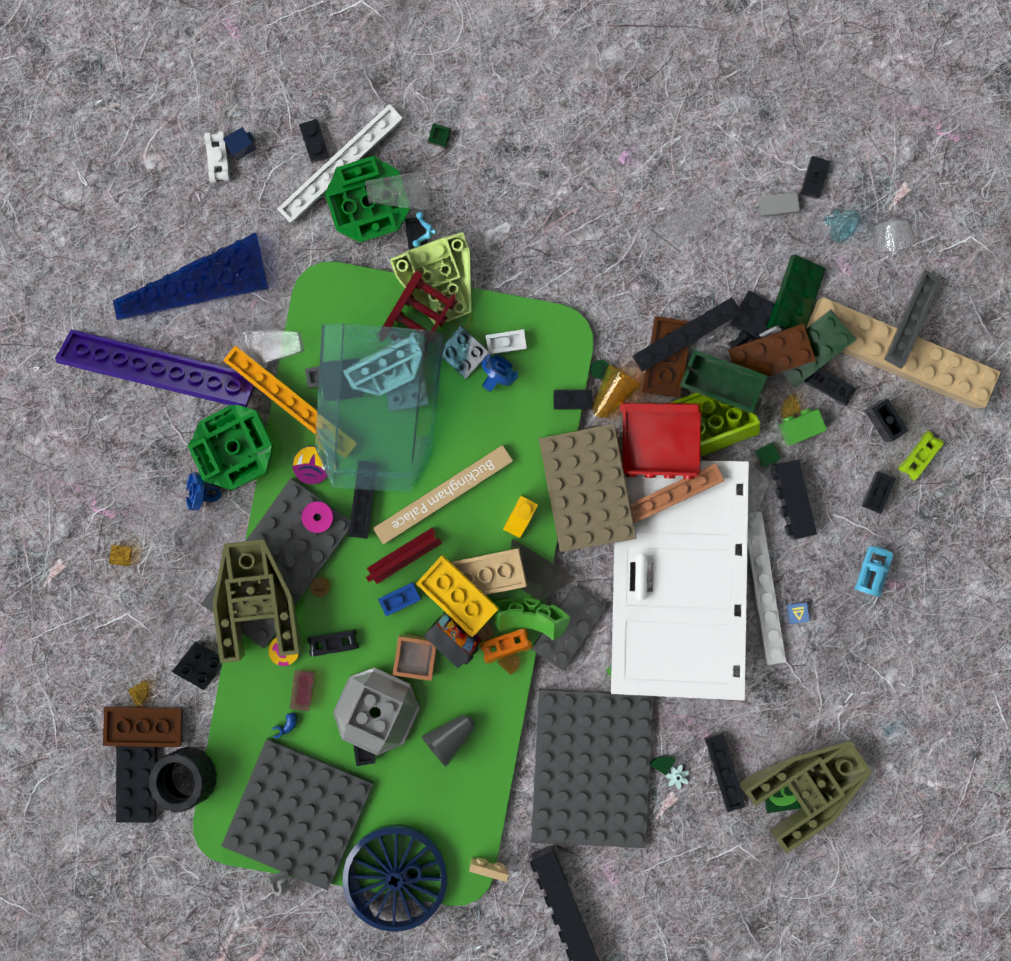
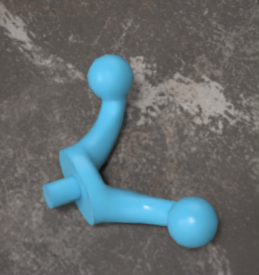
M418 212L416 217L427 229V233L413 241L414 247H419L420 242L431 238L432 234H436V230H433L432 225L423 220L424 215L422 212Z

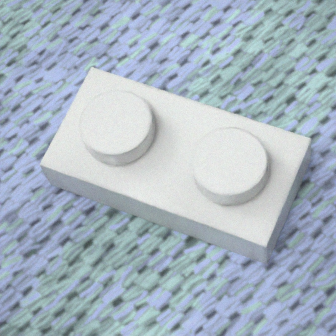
M524 329L486 335L488 354L493 355L527 349Z

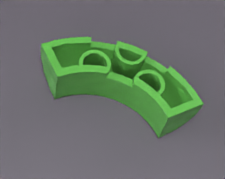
M513 598L493 602L499 609L491 618L499 632L511 628H529L542 632L554 641L569 626L570 616L554 605L542 604L537 599L525 598V600L513 601Z

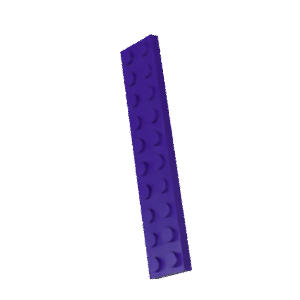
M72 329L55 357L58 364L226 405H240L247 408L255 389L252 383L231 368Z

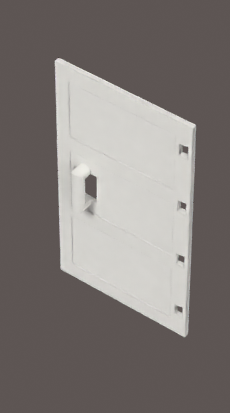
M701 461V470L716 463L724 482L635 523L636 539L614 543L611 694L745 700L749 462ZM625 474L630 504L682 480L683 476L666 479L664 475H656V478H645L644 474H637V477H626ZM743 483V496L736 495V484ZM735 544H742V556H735ZM631 562H636L635 591H630ZM647 563H654L653 592L647 591ZM734 604H741V617L734 616ZM733 665H740V677H733Z

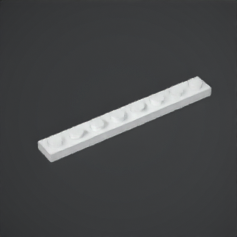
M389 104L279 206L277 210L292 225L325 194L336 167L364 158L403 121V118Z
M761 511L748 513L747 553L766 665L786 662L763 516Z

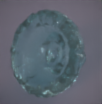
M836 208L832 211L834 217L828 214L824 217V223L828 226L831 225V239L835 243H842L853 235L861 218L860 214L855 210H847L840 213L839 209Z

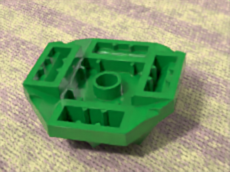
M229 405L199 421L193 438L188 444V449L203 481L234 491L268 473L274 444L258 411L240 405ZM237 443L238 449L233 452L232 447Z

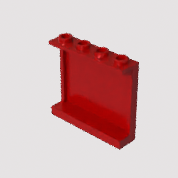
M621 403L620 412H623V469L626 477H637V474H644L645 478H656V475H664L666 479H674L676 476H683V479H695V476L700 475L702 403Z

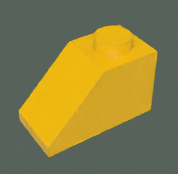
M520 495L503 530L520 538L538 504Z

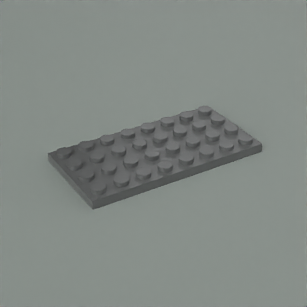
M290 478L246 541L265 539L292 594L294 605H296L349 531L350 519L330 506L334 513V521L328 530L314 533L306 529L302 523L304 508L312 502H326ZM317 513L315 514V520L319 521L321 515ZM216 584L201 603L211 612H213L212 604ZM274 618L241 621L242 634L262 648H266L276 634Z

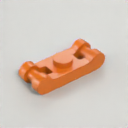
M519 629L482 642L480 648L481 651H484L485 656L483 658L485 663H492L508 655L531 649L533 646L531 641L528 640L527 636L529 634L527 629ZM520 639L521 643L515 644L514 640ZM496 646L497 651L492 652L491 648Z

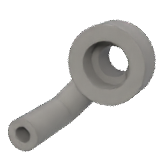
M286 870L266 878V883L271 886L272 892L276 896L283 895L288 890L289 883L287 877L289 873Z

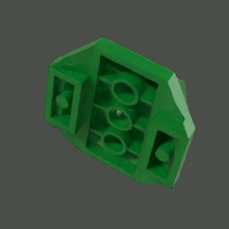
M375 156L336 167L325 192L337 233L358 243L368 242L398 232L411 211L399 170ZM372 199L373 204L367 207L364 206V201Z

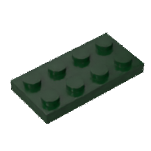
M796 254L791 255L767 328L770 329L779 325L781 330H785L804 323L806 328L826 268Z
M832 309L806 328L816 361L781 372L794 388L857 339Z

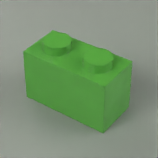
M810 407L800 411V416L794 418L791 415L782 419L783 423L778 424L786 445H793L827 431L819 409L812 410Z

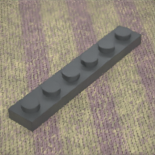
M927 270L921 273L884 360L900 369L905 366L942 278Z

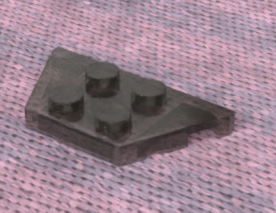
M512 539L511 549H520L527 587L520 588L542 601L575 580V576L515 539Z

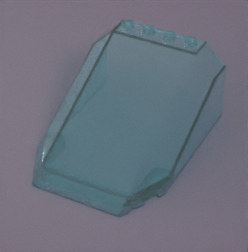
M355 324L322 325L315 448L333 488L411 492L432 456L443 351V334L427 330Z

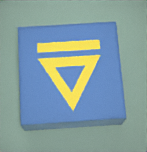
M807 602L787 604L789 624L810 622Z

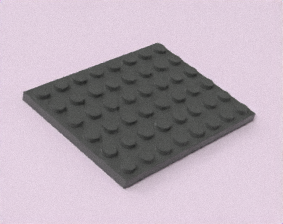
M539 689L531 843L646 848L653 696Z

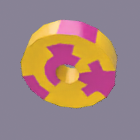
M277 637L269 645V657L277 665H291L299 657V654L279 656Z

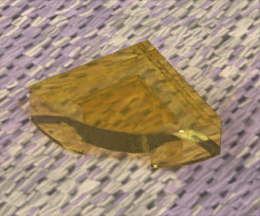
M794 394L789 395L782 404L780 411L782 419L801 411Z
M147 680L128 689L136 707L142 704L148 695Z

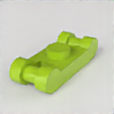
M927 430L907 458L899 465L898 470L902 473L906 472L909 475L908 477L915 481L942 447L944 441L940 438L936 439L933 433ZM928 442L931 444V448L926 446ZM913 462L917 465L915 469L910 467Z

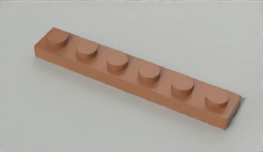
M716 463L701 470V474L695 476V479L679 480L631 503L634 524L724 482Z

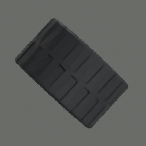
M195 747L181 748L161 757L150 771L149 789L153 799L163 809L175 813L184 812L205 801L214 791L217 782L216 767L212 759L204 751ZM176 762L188 767L193 774L195 787L191 796L179 792L172 781V769Z

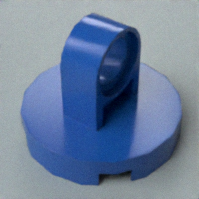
M487 354L482 361V368L488 376L482 387L491 392L497 383L510 386L518 378V372H514L511 369L513 365L502 356L495 354L492 357L491 354Z
M199 472L189 474L186 484V490H189V497H186L188 510L198 511L201 508L202 502H215L220 499L221 490L219 486L204 482ZM209 490H217L213 495L207 494Z

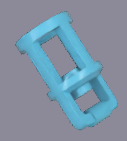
M869 546L854 589L881 598V592L889 573L893 553L878 546ZM873 552L884 557L886 556L884 566H882V562L877 560L870 562ZM872 571H874L876 575L871 589H868L869 579Z

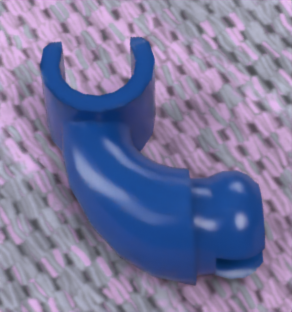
M288 713L286 715L287 721L284 727L275 725L272 730H280V734L274 735V738H279L295 728L297 724L295 713Z

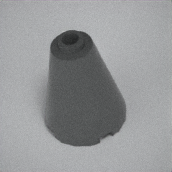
M462 714L429 731L421 738L446 767L475 730L473 725L476 723L469 715L465 717Z

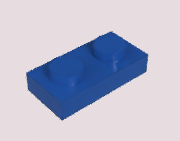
M414 582L378 598L386 616L421 600Z

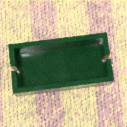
M694 350L688 366L695 371L692 373L686 370L680 386L756 415L762 398L759 396L760 394H765L770 378L767 375Z

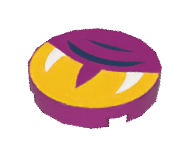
M307 446L301 449L293 460L295 476L306 484L323 482L329 476L332 469V461L324 449L317 446Z

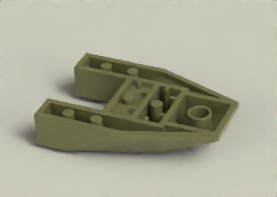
M265 539L225 543L212 604L220 663L240 661L245 656L241 621L274 618L279 656L299 654L303 646L293 597Z
M848 740L790 757L755 772L740 782L739 785L755 807L786 785L789 787L802 808L770 829L779 846L787 854L833 823L872 772L852 741Z

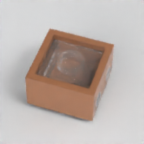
M400 633L397 641L393 675L431 681L437 648L423 636Z

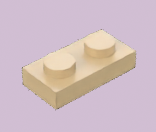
M481 857L471 858L469 872L507 882L509 870L504 864L497 862L495 864L489 863Z

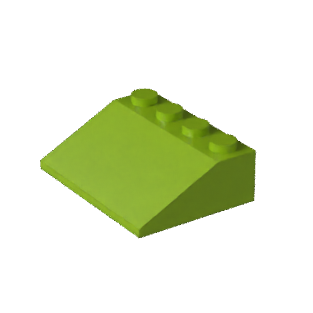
M698 393L670 402L702 403L701 456L759 435L760 422L756 415Z

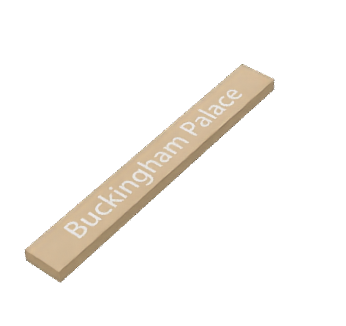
M500 446L374 527V531L381 542L385 544L513 462L504 446Z

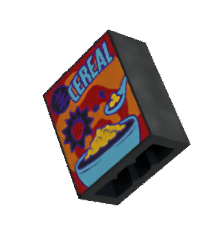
M446 612L433 623L424 635L457 668L463 663L467 665L474 658L473 655L480 649L478 644L482 640L477 634L471 637Z

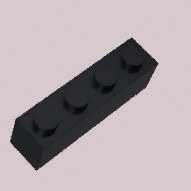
M799 459L772 465L771 477L773 481H776L777 488H775V493L781 501L780 513L786 521L784 526L786 535L794 540L816 535L817 531Z

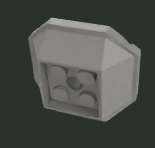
M373 667L349 677L333 714L342 740L375 755H379L404 744L420 707L409 682ZM378 707L381 710V714L373 716L371 708Z

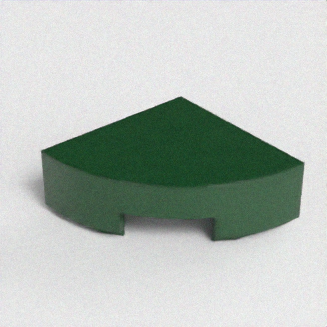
M670 755L654 758L650 762V766L667 775L676 759Z

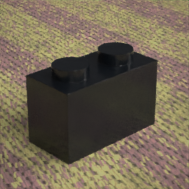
M888 398L879 400L864 410L884 442H892L909 431Z

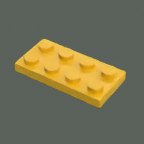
M444 555L440 556L416 583L471 637L499 609Z

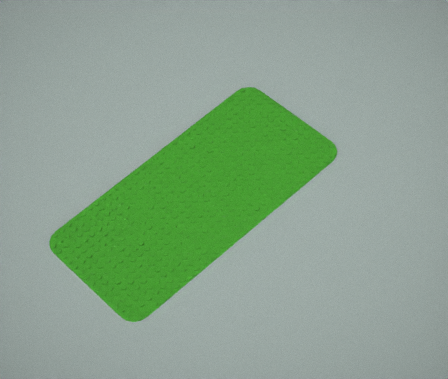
M320 262L307 268L297 278L293 288L276 378L358 442V444L344 458L272 400L266 429L274 444V450L268 473L256 481L246 540L290 478L351 519L358 460L378 462L368 539L348 537V531L295 605L303 649L294 663L288 666H280L272 662L268 649L270 643L277 637L276 634L266 648H262L242 634L245 656L240 661L222 663L206 748V755L212 759L216 767L217 782L212 794L195 807L193 835L199 849L211 860L224 865L277 874L281 872L221 846L264 743L269 738L373 782L331 884L343 886L342 878L345 862L351 850L363 836L382 826L406 825L428 835L436 843L443 855L447 872V887L441 904L465 906L479 900L489 889L493 878L469 872L471 858L481 857L493 864L498 859L536 652L532 649L520 651L486 664L483 658L485 656L484 651H481L480 648L467 665L463 663L457 668L437 649L431 681L396 676L411 684L420 709L404 744L382 754L375 755L376 763L356 766L354 746L341 739L333 711L351 675L373 667L393 675L399 634L424 637L433 623L445 612L416 584L440 556L444 555L450 562L519 548L527 587L487 594L486 596L492 602L513 598V601L532 598L540 600L542 604L546 603L558 538L539 438L578 431L582 409L554 410L553 390H586L593 353V333L588 321L577 310L565 305L471 287V313L445 322L443 327L438 326L435 331L438 334L432 344L428 342L425 347L428 351L423 360L420 359L416 372H423L427 405H424V407H413V409L407 408V410L400 409L396 410V412L389 411L386 392L376 395L363 391V397L325 401L323 386L308 388L305 369L321 366L320 362L359 358L361 360L394 343L395 341L392 339L388 340L386 338L381 342L376 337L405 288L393 272L341 262ZM405 305L402 312L405 313L406 317L431 331L434 324L427 315L410 305L409 307ZM395 322L392 327L395 330L394 332L403 338L414 336L420 348L426 339L401 322ZM461 325L487 350L486 335L524 329L527 347L525 350L497 354L507 359L513 365L511 369L514 372H518V378L510 386L497 383L491 392L482 387L488 376L482 368V361L465 379L438 352ZM307 446H317L324 449L332 461V469L329 476L318 484H306L300 481L293 471L295 455ZM500 446H504L513 462L385 544L381 542L373 529L374 527ZM521 495L538 504L523 534L518 538L503 530ZM433 527L442 542L441 545L380 583L376 584L374 579L368 582L366 577L370 573L367 567ZM414 582L421 600L386 616L378 598ZM325 586L327 587V588H325V590H323V593H322V591L319 592L318 590H317V592H316V589H315V588H317V589H323ZM490 618L485 623V627L490 629L488 630L490 632L488 633L489 635H487L484 627L476 633L482 639L478 647H480L482 642L523 628H511L499 632L492 618ZM526 628L529 634L527 636L528 640L531 641L533 646L540 632ZM356 629L357 635L355 637L356 642L359 643L358 649L310 657L309 650L311 648L310 643L307 642V637ZM348 637L342 638L343 645L349 644ZM520 639L514 640L515 644L521 643ZM322 641L317 642L318 649L323 648ZM496 646L491 648L492 652L497 651ZM372 707L371 714L379 716L381 710L378 707ZM288 713H295L297 719L295 728L279 738H274V735L280 734V730H272L275 725L284 727L287 721L286 715ZM462 714L465 717L469 715L476 723L473 725L475 730L450 764L445 767L421 737ZM395 834L383 835V840L394 866ZM398 834L397 866H399L412 838L410 836ZM378 837L369 841L367 844L388 865ZM414 839L402 867L425 847L423 843ZM364 847L355 855L383 868ZM428 849L415 862L421 865L436 858ZM354 862L356 873L381 874ZM435 864L422 869L421 875L441 876L439 865ZM415 868L408 870L410 875L418 874ZM359 879L361 887L382 879ZM419 880L416 882L437 893L441 886V881ZM383 885L367 891L377 892ZM408 886L421 901L433 903L436 899ZM387 887L382 894H386L389 888ZM402 888V890H403V892H404V895H405V898H410V899H412V898L407 894V892ZM397 890L396 896L401 897L399 891Z

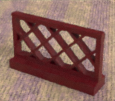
M433 527L367 567L370 573L366 577L368 582L374 579L376 584L380 583L441 545L442 542Z

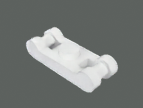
M218 131V134L204 133L210 183H215L217 180H231L228 150L223 140L226 137L224 131ZM213 142H219L220 146L214 147ZM216 168H222V172H216Z

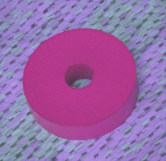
M312 502L302 512V523L311 532H324L333 524L334 513L331 507L324 502ZM317 513L321 515L319 521L315 520V514Z

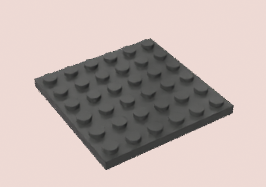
M267 738L221 846L279 871L286 870L289 875L328 891L373 782Z

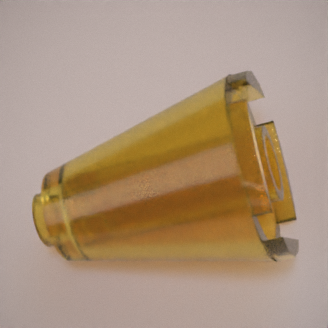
M610 364L607 367L592 405L593 414L600 419H603V417L608 418L620 407L621 403L626 402L639 390L641 384L633 377H629L618 367Z

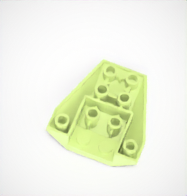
M463 232L442 237L407 250L390 259L396 278L404 288H406L415 271L419 270L424 273L422 278L425 283L451 298L453 293L457 294L455 299L458 302L453 310L448 309L445 314L448 317L446 322L471 313L470 250ZM415 288L412 293L415 296L414 299L441 315L446 304L422 289L418 290ZM428 317L433 322V324L436 323L435 320Z

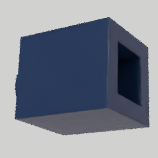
M243 127L223 138L236 160L256 150L253 144L256 142L250 131L246 132Z

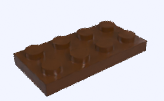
M655 316L650 345L687 324L689 321ZM689 345L645 370L642 392L681 398L682 387L680 384L685 373Z
M804 323L728 349L733 364L767 375L768 377L816 361Z
M104 707L103 746H182L183 707Z

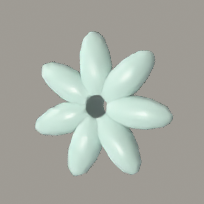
M679 765L677 770L672 766L670 768L671 773L665 775L666 778L671 779L668 786L676 783L677 789H680L681 782L688 784L689 782L684 777L689 775V771L682 772V765Z

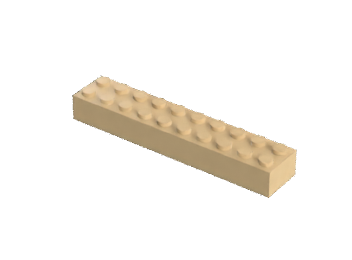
M824 297L816 301L806 328L832 309L857 337L853 343L841 351L842 353L975 409L986 408L1000 371L919 337L916 338L905 366L900 369L884 360L897 328Z

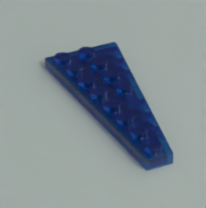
M256 232L251 233L246 238L239 239L225 248L218 249L215 253L197 259L171 274L164 275L163 278L157 281L150 282L136 291H131L113 300L116 319L124 320L268 290L269 286L258 234Z

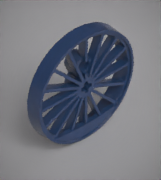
M406 825L382 826L363 836L351 850L344 865L343 890L353 912L368 925L390 932L410 930L426 922L441 905L447 887L445 861L436 843L422 831ZM395 834L394 866L383 840V835ZM398 834L412 838L399 866H397ZM378 837L388 865L367 844L369 841ZM414 839L423 843L425 847L402 867ZM364 847L383 868L355 855ZM428 849L436 858L421 865L415 862ZM354 862L381 874L356 873ZM435 864L439 865L441 876L421 875L422 869ZM415 868L418 874L410 875L408 870ZM359 879H382L361 887ZM419 880L441 881V886L437 893L416 882ZM383 885L370 899L366 900L364 891ZM408 886L436 899L430 907H427ZM388 887L389 889L379 911L374 916L369 904ZM402 888L424 910L422 914L416 917L412 916ZM391 890H393L392 921L379 919ZM397 890L409 920L396 921Z

